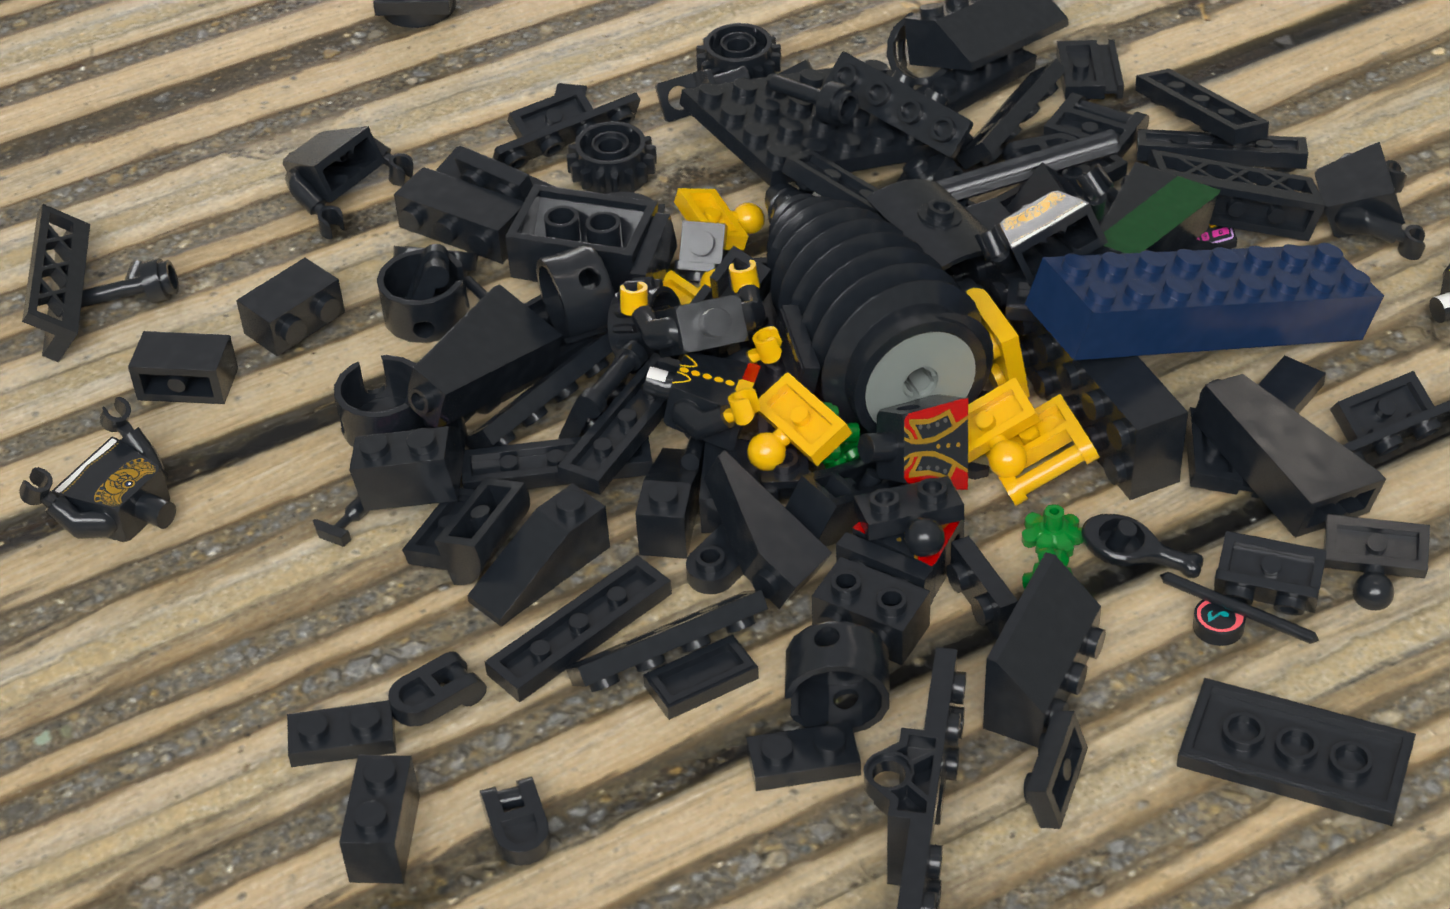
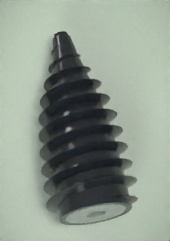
M782 182L770 186L765 194V206L770 223L766 267L771 269L770 291L772 304L778 316L782 305H798L802 315L801 323H805L812 342L811 346L815 350L821 367L815 390L819 399L823 403L830 402L832 405H836L839 409V417L844 422L858 423L860 437L863 434L877 433V414L881 409L937 394L968 398V404L975 401L984 389L991 373L994 360L993 343L989 332L982 325L981 314L976 303L960 288L955 279L946 273L941 265L930 255L922 252L923 249L917 242L902 235L904 233L902 230L886 222L880 215L868 209H863L849 201L834 200L829 197L803 193L789 183Z

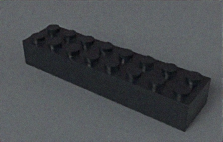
M996 197L965 207L988 230L993 229L994 225L1000 224L1003 219L1011 215ZM984 256L964 260L944 270L955 281L971 278L976 284L982 285L1004 316L1006 315L1010 277L1025 278L1020 267L1010 274L1000 273L993 266L990 259L985 260ZM1008 320L1019 336L1026 377L1031 381L1035 392L1040 398H1045L1047 401L1061 394L1100 456L1097 461L1103 467L1108 480L1113 485H1118L1129 500H1133L1180 482L1188 411L1138 356L1073 360L1040 322Z

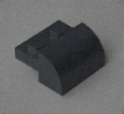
M485 477L476 490L460 488L458 501L439 503L404 546L402 551L408 564L447 570L454 585H467L474 582L528 513L530 496L525 482Z

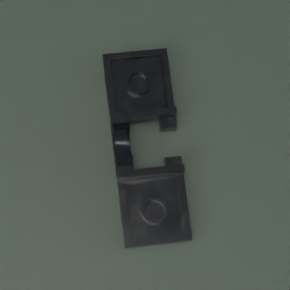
M936 647L924 730L901 727L899 742L873 754L864 766V790L874 801V805L887 815V884L900 886L897 909H939L942 887L940 874L943 845L933 844L934 826L940 825L946 780H957L959 748H952L951 746H958L959 739H962L965 707L955 706V704H964L966 672L957 671V649ZM884 771L896 772L899 774V785L894 787L881 786L875 782L874 777Z

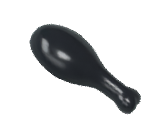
M1099 514L1090 517L1082 527V539L1088 550L1100 560L1111 565L1121 567L1146 564L1161 565L1178 570L1188 578L1199 577L1201 573V567L1204 562L1202 555L1197 552H1181L1165 546L1144 524L1131 517L1119 514Z

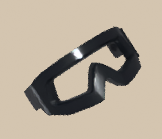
M910 12V13L907 14L904 18H906V17H908V16H911V15H913V14H915V13H914V12ZM904 18L893 26V30L887 40L886 54L893 73L896 70L916 81V86H923L951 71V69L941 68L932 76L920 78L908 70L905 53L906 31ZM896 42H897V50H898V59H897V55H896Z

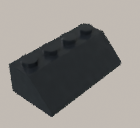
M945 0L940 3L922 5L919 7L920 12L904 18L910 65L967 71L980 68L1069 26L1068 17L1053 0Z

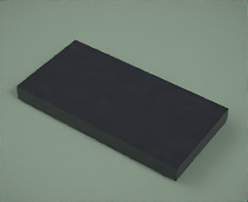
M1204 678L1178 753L1176 766L1393 826L1416 734Z

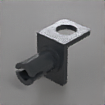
M741 66L717 75H713L711 69H706L657 83L655 89L664 120L671 122L691 116L685 109L678 110L670 105L668 95L672 88L681 86L688 89L699 87L705 83H729L739 78L750 80L746 68Z

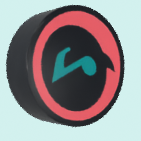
M1202 600L1196 605L1194 610L1193 630L1202 641L1208 644L1227 646L1237 642L1243 636L1246 617Z

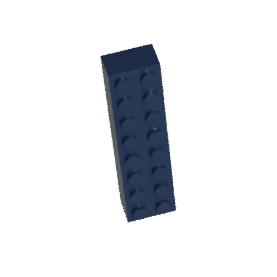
M1319 243L1318 245L1306 246L1286 244L1283 247L1250 246L1249 248L1238 249L1217 247L1213 250L1192 251L1189 249H1179L1178 251L1170 252L1145 250L1141 253L1117 254L1106 252L1103 255L1067 254L1058 257H1043L1025 305L1073 360L1363 340L1385 295L1370 282L1371 279L1366 273L1356 269L1343 257V252L1338 247L1329 243Z

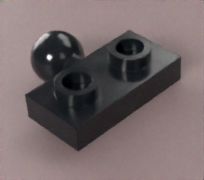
M949 476L927 478L921 482L893 488H881L870 493L854 496L855 514L869 541L904 533L906 547L911 553L919 557H930L940 551L945 540L944 530L941 525L965 520L964 503Z
M1328 514L1324 535V550H1327L1324 568L1364 572L1353 586L1354 600L1365 609L1373 611L1383 610L1391 604L1394 598V586L1385 574L1425 579L1428 572L1430 525Z

